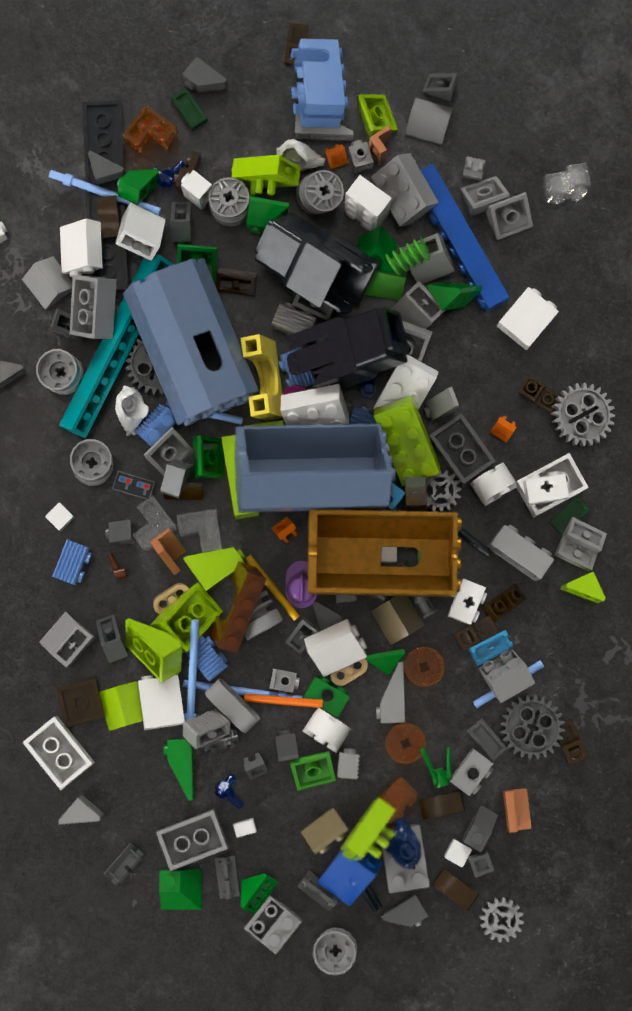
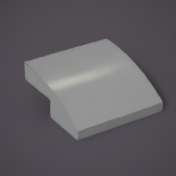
M572 517L561 537L555 556L585 571H592L597 554L602 551L607 533Z

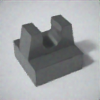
M258 752L255 753L256 760L249 762L247 757L243 758V766L250 780L269 773L263 758Z
M487 850L468 856L475 878L494 871Z

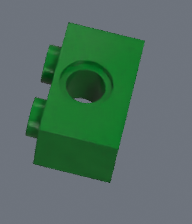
M321 675L319 679L315 677L303 698L323 700L322 692L327 689L331 690L333 698L330 701H324L322 709L338 718L350 698L346 695L348 691L340 686H337V688L330 686L331 681Z

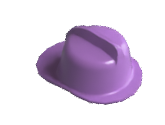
M301 560L291 564L287 570L286 598L294 607L306 608L313 604L317 594H308V562Z

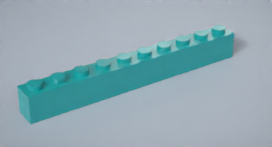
M155 254L152 261L143 258L131 284L138 280L143 282V279L148 277L149 274L174 264L159 254ZM123 298L114 315L113 339H102L59 424L60 427L83 438L87 437L139 334L125 298Z

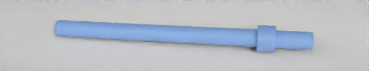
M53 170L49 173L50 178L61 181L69 187L73 185L104 197L117 195L116 192L76 179L74 175L68 173L62 174ZM117 195L118 202L130 204L129 201ZM142 201L137 205L151 213L160 215L161 208Z
M191 620L187 713L184 714L185 721L196 717L195 695L199 620Z
M184 679L183 687L188 688V680ZM196 681V689L208 690L214 683ZM230 686L238 695L243 696L245 694L302 698L301 695L287 694L286 691L272 692Z

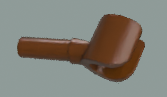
M108 554L116 578H126L125 567L118 568L113 554Z

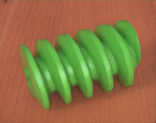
M421 236L420 243L415 239L413 240V247L406 243L407 250L399 247L400 254L393 250L392 258L387 254L385 255L390 267L398 275H402V269L406 272L409 271V265L415 268L416 261L422 264L423 258L430 260L429 249Z

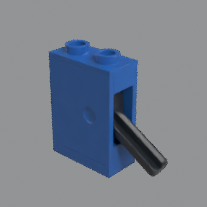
M340 850L325 868L317 883L348 906H351L362 893L370 908L374 912L382 908V904L369 883L377 875L383 862L368 851L362 859L350 861L342 855L344 851Z

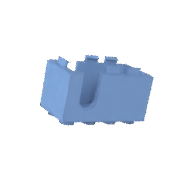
M300 39L298 49H292L291 51L292 59L295 58V73H297L298 79L303 78V82L296 83L297 88H291L292 98H298V104H293L294 115L300 116L301 127L339 128L341 120H344V109L348 107V98L344 96L346 81L342 78L344 75V64H341L342 48H339L338 40Z

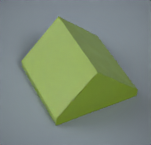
M358 95L357 107L369 138L387 126L391 128V133L398 130L385 95Z
M594 572L570 581L560 588L563 591L595 603L603 602L606 598Z
M137 681L100 692L109 731L143 721Z

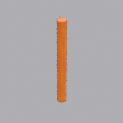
M256 694L244 695V702L324 707V700Z

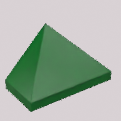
M405 649L367 655L365 659L389 676L405 654Z
M265 873L242 879L241 907L255 915L279 882Z

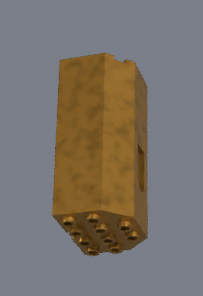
M309 510L308 594L456 596L457 592L461 590V579H457V572L461 571V559L457 558V553L461 550V538H457V532L461 530V518H458V512ZM381 547H412L420 552L421 560L414 567L381 566Z

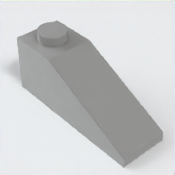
M296 115L295 139L353 141V131L341 124L339 128H309L300 126L299 115Z
M449 387L426 401V407L423 410L426 418H430L432 423L454 415L459 404L453 388Z
M403 662L397 663L380 700V707H376V719H380V723H405Z

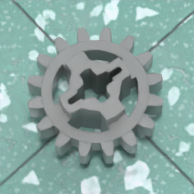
M448 470L444 474H441L440 471V474L426 478V487L429 486L431 489V496L428 497L427 494L428 507L432 506V511L439 508V511L443 512L444 507L449 511L451 509L450 504L456 506L455 499L461 498L457 492H460L462 488L456 486L460 481L453 480L454 474L448 476ZM442 478L445 480L443 482H437L434 479ZM450 484H451V486H452V488H453V495H452V496H451V494L449 493V485H450ZM446 485L443 490L444 495L439 494L434 497L437 492L436 487L441 488ZM444 500L446 503L438 504L435 501Z
M495 897L493 904L487 901L488 908H481L485 914L479 915V918L484 920L480 924L481 928L486 927L484 934L491 933L490 939L493 940L497 937L499 943H501L502 938H505L507 942H509V936L516 938L515 931L521 932L522 930L518 926L519 924H524V921L519 919V917L523 916V913L517 912L519 906L517 904L512 906L513 900L510 899L506 902L505 897H502L501 901H498ZM505 906L508 909L498 910L496 907ZM491 912L493 914L492 921L488 923V917ZM496 913L504 917L507 926L498 922L499 919ZM514 917V918H515L514 925L511 926V925H510V924H511V918ZM498 929L506 930L505 933H497L495 931Z

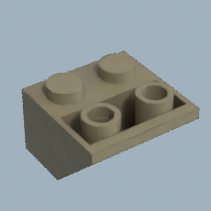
M332 807L302 829L301 833L315 854L318 852L323 854L331 847V842L335 839L339 842L347 836L346 831L348 827L335 808Z

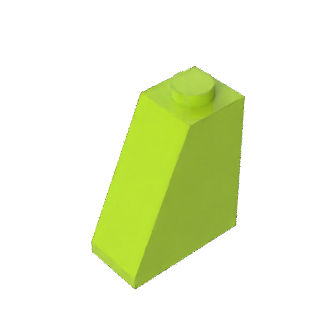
M234 547L190 555L183 559L206 592H208L232 575L238 561L245 563L243 560L246 557L240 549L236 551Z

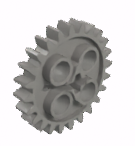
M576 383L573 388L571 386L567 387V392L561 391L562 397L558 396L555 398L559 404L552 405L557 410L551 413V415L556 416L552 423H558L555 431L560 429L562 431L559 436L566 435L565 442H569L572 439L573 445L575 446L579 442L580 447L585 446L586 443L588 446H591L593 441L597 444L600 442V438H606L605 433L611 432L608 426L614 425L610 418L615 417V414L610 413L614 407L608 405L612 400H605L607 393L600 394V387L594 390V384L589 385L587 388L586 383H582L581 387ZM584 397L590 400V406L584 404ZM568 406H570V407L573 408V410H574V414H573V415L568 414V412H567V407H568ZM595 406L598 407L597 410L587 414L583 418H580L571 424L568 422L570 419L582 414L583 412ZM594 414L600 419L598 424L593 421ZM577 423L582 425V433L577 431Z

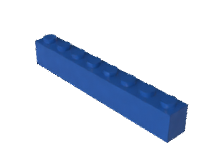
M432 163L421 169V173L439 202L429 210L431 214L429 215L433 225L438 226L439 234L442 235L444 242L446 241L450 248L448 250L451 257L457 259L459 271L462 275H466L469 280L467 284L482 286V291L477 295L479 306L482 309L485 308L486 312H489L507 302L509 295L435 166Z

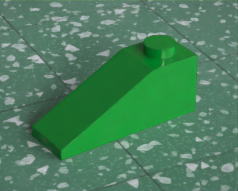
M168 739L167 744H164V756H167L168 762L188 801H193V746L186 739Z

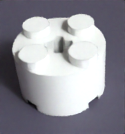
M504 462L470 483L485 506L518 487Z
M317 708L303 729V732L310 737H313L315 734L314 739L324 746L328 743L326 747L337 753L351 728L322 709Z

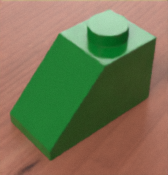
M157 169L128 171L117 182V195L138 205L157 187L160 171Z

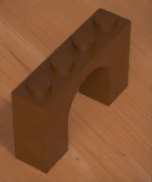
M238 561L231 579L236 586L232 608L226 619L216 617L210 632V636L218 648L236 654L266 581V578L257 567Z

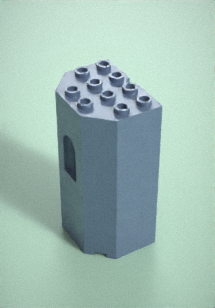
M204 258L198 259L197 262L195 259H190L155 271L144 278L143 282L138 280L132 283L123 293L177 425L184 423L185 426H188L201 419V417L204 420L219 411L222 413L235 405H243L249 401V396H253L259 391L248 363L243 358L242 349ZM210 331L222 360V366L219 370L211 371L205 367L193 336Z
M381 424L236 427L235 481L239 513L385 509L389 506L390 497H393L391 480H395V469L392 468L389 444H386V432L382 431Z

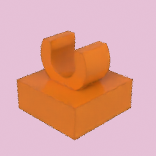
M335 144L334 148L325 149L330 170L348 163L343 144Z
M503 416L502 418L499 417L490 433L507 443L517 427L514 421L509 423L505 420L506 416Z
M285 517L271 527L278 538L285 543L289 542L286 536L290 533L297 537L295 531L297 528L288 517Z

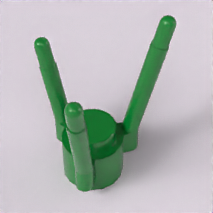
M421 745L420 751L431 775L434 788L448 785V779L452 778L450 747H447L446 771H444L443 768H433L425 746Z

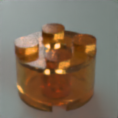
M419 647L407 654L403 663V670L406 678L412 684L419 687H429L440 681L445 671V665L442 656L437 650L431 647ZM427 662L426 666L429 667V669L421 672V667H419V664Z
M399 723L387 732L385 749L394 761L401 764H410L422 757L420 749H426V740L423 732L417 726L410 723ZM408 738L410 746L402 749L400 741Z

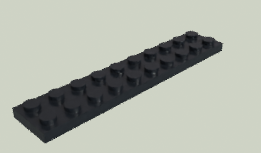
M122 100L83 102L85 182L118 193L117 182L119 179L97 184L88 152L91 150L124 168ZM86 190V217L90 220L99 221L97 198L104 196ZM118 202L121 224L122 216L126 211V204ZM117 236L101 237L103 268L95 270V273L88 274V276L117 279L116 292H124L129 287L127 249L116 244Z

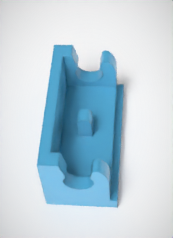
M391 482L393 485V497H390L389 501L392 502H390L388 508L396 511L406 497V493Z
M503 630L468 650L476 665L479 666L497 657L504 651L512 649L513 644L509 641L506 630Z

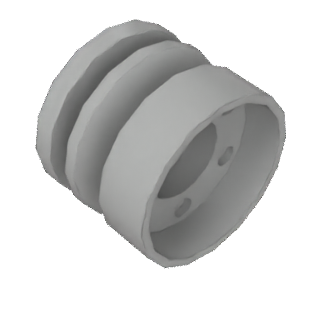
M327 170L316 171L300 181L296 189L297 203L302 210L313 215L326 213L339 206L344 194L343 183L340 178ZM323 188V192H324L325 194H324V195H321V194H322V191L319 190V189Z
M227 177L215 182L209 191L208 197L212 216L222 225H239L246 220L250 199L248 188L236 178ZM231 196L233 200L226 202V199H229Z
M52 349L45 352L39 358L36 365V375L39 382L46 388L60 395H69L77 390L84 376V368L82 363L69 352L62 349ZM63 371L66 375L62 376L60 372Z
M86 439L79 442L70 454V465L75 477L81 483L88 486H98L110 478L113 471V459L109 448L103 442L96 439ZM95 461L96 465L90 468L89 464Z
M267 591L261 592L244 634L247 641L283 621L277 609L270 611L266 609L272 604L273 601L271 599L264 603L262 602L269 595Z
M334 927L327 929L319 936L314 945L313 956L320 970L327 974L339 975L352 967L357 956L358 947L355 938L350 932L343 928ZM334 945H337V947L341 949L338 955H335V952L331 951Z

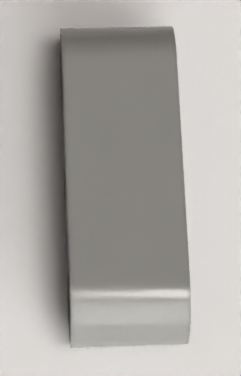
M219 678L205 692L207 698L243 733L250 730L260 720L257 712L247 702H244V699L223 679Z

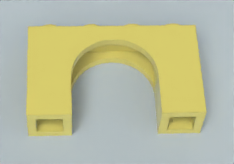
M260 334L242 337L243 358L249 359L254 363L260 381V395L248 397L251 417L265 421L283 419L281 414V395L283 393L276 341Z

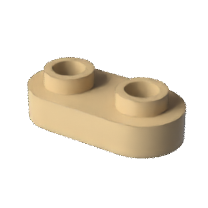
M176 583L156 596L153 601L155 611L160 614L180 597L176 595L177 590H183L184 594L189 588L183 583ZM161 601L167 602L164 607L159 605Z
M366 659L357 661L361 663L360 669H355L353 663L331 673L332 682L338 686H343L364 674L368 668ZM338 672L344 673V678L342 680H339L337 678Z

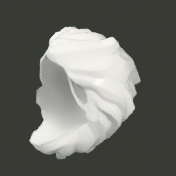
M294 139L287 140L279 148H276L277 155L280 154L300 166V171L325 164V158L316 154L306 144Z
M124 385L122 391L116 397L115 410L121 426L126 431V436L136 435L135 429L142 419L147 417L149 407L144 403L137 389Z

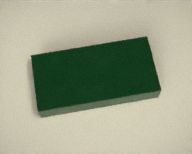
M187 87L171 97L172 102L191 131L208 121Z
M577 495L548 523L562 536L572 517L581 520L591 509Z

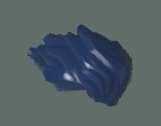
M405 817L395 819L396 827L393 831L395 835L392 839H389L386 852L391 853L394 861L403 869L414 870L415 865L418 864L421 858V844L416 834L411 830V826L405 822Z

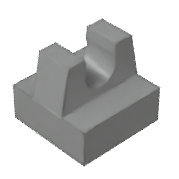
M466 157L462 177L481 181L486 160Z

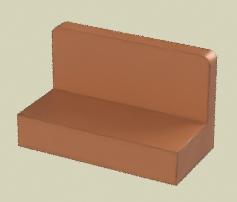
M389 126L369 138L370 153L378 165L384 163L386 159L387 149L384 144L390 139L391 128Z
M167 529L150 541V543L175 575L181 570L174 560L183 555L186 550L173 532Z
M527 789L504 790L503 799L507 831L512 833L518 832V830L531 829Z

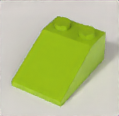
M197 582L162 611L150 626L167 632L174 639H178L182 644V653H186L190 649L191 620H199V639L223 610Z
M130 618L125 620L126 647L161 683L181 672L182 644L178 639H174L167 632Z

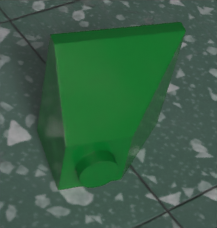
M250 196L246 223L247 229L252 233L261 234L271 219L285 213L289 214V203Z
M161 868L159 882L161 910L202 909V868H177L172 871L169 868Z

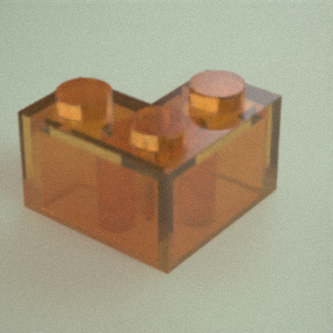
M144 105L122 134L124 143L138 153H141L151 139L168 149L177 137L178 131L175 125Z
M401 775L378 797L396 810L388 821L390 824L393 821L395 822L397 818L401 819L405 815L403 813L406 806L411 807L417 801L416 796L418 793Z

